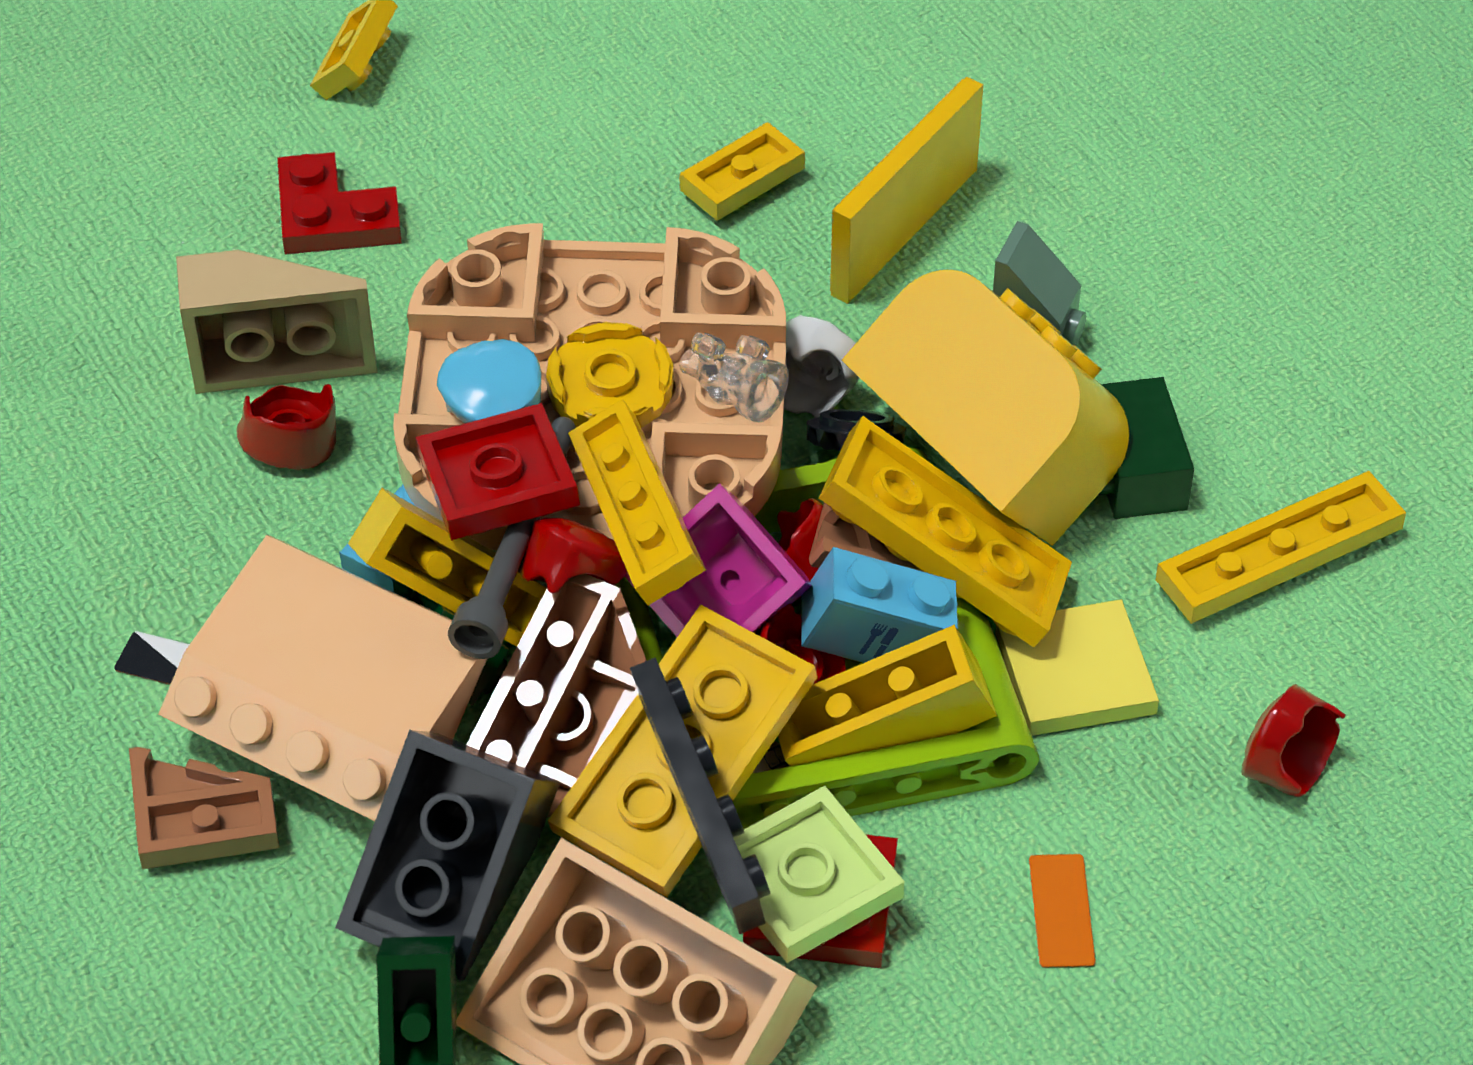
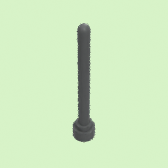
M559 417L551 425L566 458L572 443L568 432L575 429L576 425L568 417ZM541 516L508 525L478 596L462 603L457 608L448 629V638L451 644L464 655L477 659H487L499 652L508 631V621L503 605L526 553L533 532L534 521L539 520Z

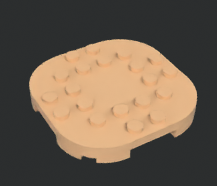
M528 223L496 228L467 239L468 250L459 254L448 263L439 258L422 276L413 292L408 307L409 335L399 411L394 413L393 421L399 473L403 486L416 507L443 521L419 458L415 437L464 424L453 413L447 412L445 400L437 387L438 372L444 360L458 349L484 340L506 339L519 342L531 350L538 359L541 368L540 403L543 404L549 421L552 424L555 419L562 416L554 410L547 393L546 373L548 358L555 347L558 351L562 345L567 343L568 335L579 328L601 322L628 323L641 328L643 336L650 338L654 342L656 337L666 346L673 362L672 398L662 414L641 429L682 518L719 483L729 490L754 517L769 499L779 476L782 458L786 368V312L782 296L772 277L765 268L757 272L752 266L740 259L739 247L714 235L673 227L666 228L665 243L544 240L543 223ZM571 443L566 460L578 487L580 505L541 516L540 519H570L586 527L597 529L613 539L574 445ZM508 525L468 537L490 550L497 551Z

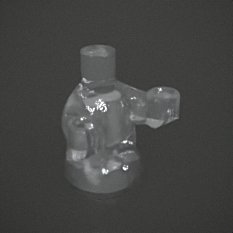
M697 332L692 339L691 349L687 350L681 357L679 365L681 372L696 378L702 388L708 392L716 403L720 405H734L739 414L752 422H764L769 419L778 409L785 395L789 380L787 366L775 360H765L769 354L770 347L764 340L753 335H741L736 344V352L738 353L736 354L724 353L726 345L719 337L709 333Z

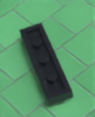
M656 657L630 667L641 704L739 934L766 924L760 898L771 894L769 886L755 854L743 859L734 840V837L744 834L741 821L730 795L726 794L716 798L708 778L719 774L705 737L700 735L691 739L683 719L693 716V712L678 676L666 681Z

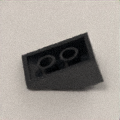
M409 730L335 928L380 947L382 939L386 937L455 936L456 979L459 981L465 980L536 849L560 782L439 733Z

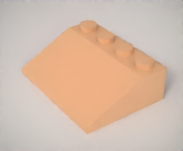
M266 535L185 650L158 715L375 821L409 730L439 733L453 739L487 659H477L464 655L451 644L448 638L451 619L273 536Z
M561 838L457 1017L456 1025L520 1065H770L783 1049L818 986Z

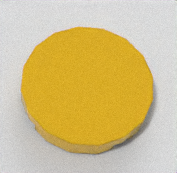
M601 322L579 328L567 336V343L562 345L558 351L555 347L548 358L546 385L552 406L560 416L573 420L576 427L621 399H624L642 428L659 417L672 398L674 369L666 346L656 337L654 342L650 338L643 336L641 328L628 323Z

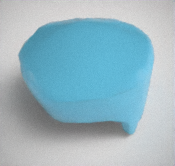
M506 339L484 340L460 348L449 355L438 372L437 387L445 400L447 412L453 413L465 424L539 404L541 402V368L535 354L519 342Z

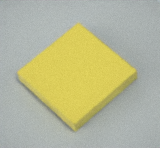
M1122 599L1056 610L1049 632L1034 648L1018 636L1002 631L996 625L995 636L1031 736L1157 714L1159 699Z

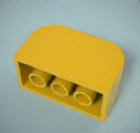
M938 270L924 274L909 283L842 359L861 380L1002 514L1052 546L1111 481L1125 458L1129 443L1128 421L1118 400L1094 379L1102 369L1078 347L1066 340L1053 324L1034 308L1032 309L1010 289L1007 288L999 297L978 279L965 272Z

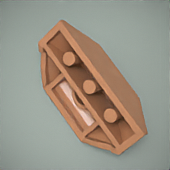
M581 574L570 578L560 591L555 594L550 593L548 588L546 589L466 744L559 781L560 785L547 818L552 816L638 694L630 667L647 660L619 587L588 574Z

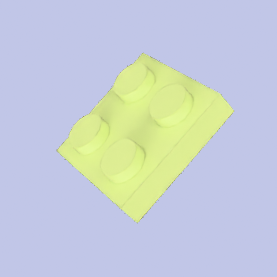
M826 786L744 829V834L734 837L742 859L755 854L764 873L771 894L760 898L766 924L759 926V928L786 963L791 962L904 898V880Z

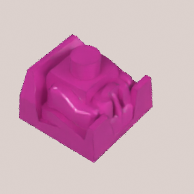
M719 483L682 518L706 571L649 606L676 637L679 636L700 604L756 634L781 608L789 603H794L812 584L804 572L754 515L729 490ZM627 572L624 577H625V578L630 582V584L633 586V583H632V581H631V579H630V576H629V574H628V572Z

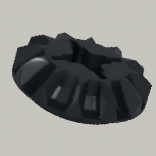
M853 409L827 410L821 412L820 417L807 421V440L815 446H821L824 450L841 451L849 432L862 416L903 444L906 427L895 423L893 416L880 412Z

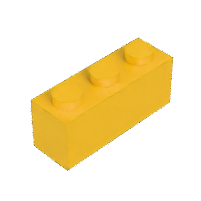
M381 488L348 542V545L366 564L456 613L457 608L462 603L478 596L496 555V551L486 548L468 536L451 541L443 521L384 488ZM520 567L503 605L508 621V631L504 640L516 647L547 589L546 582L535 579L529 582L523 580L520 574Z
M952 625L813 684L778 734V739L784 759L789 766L956 734L997 717V713L978 660L956 626Z

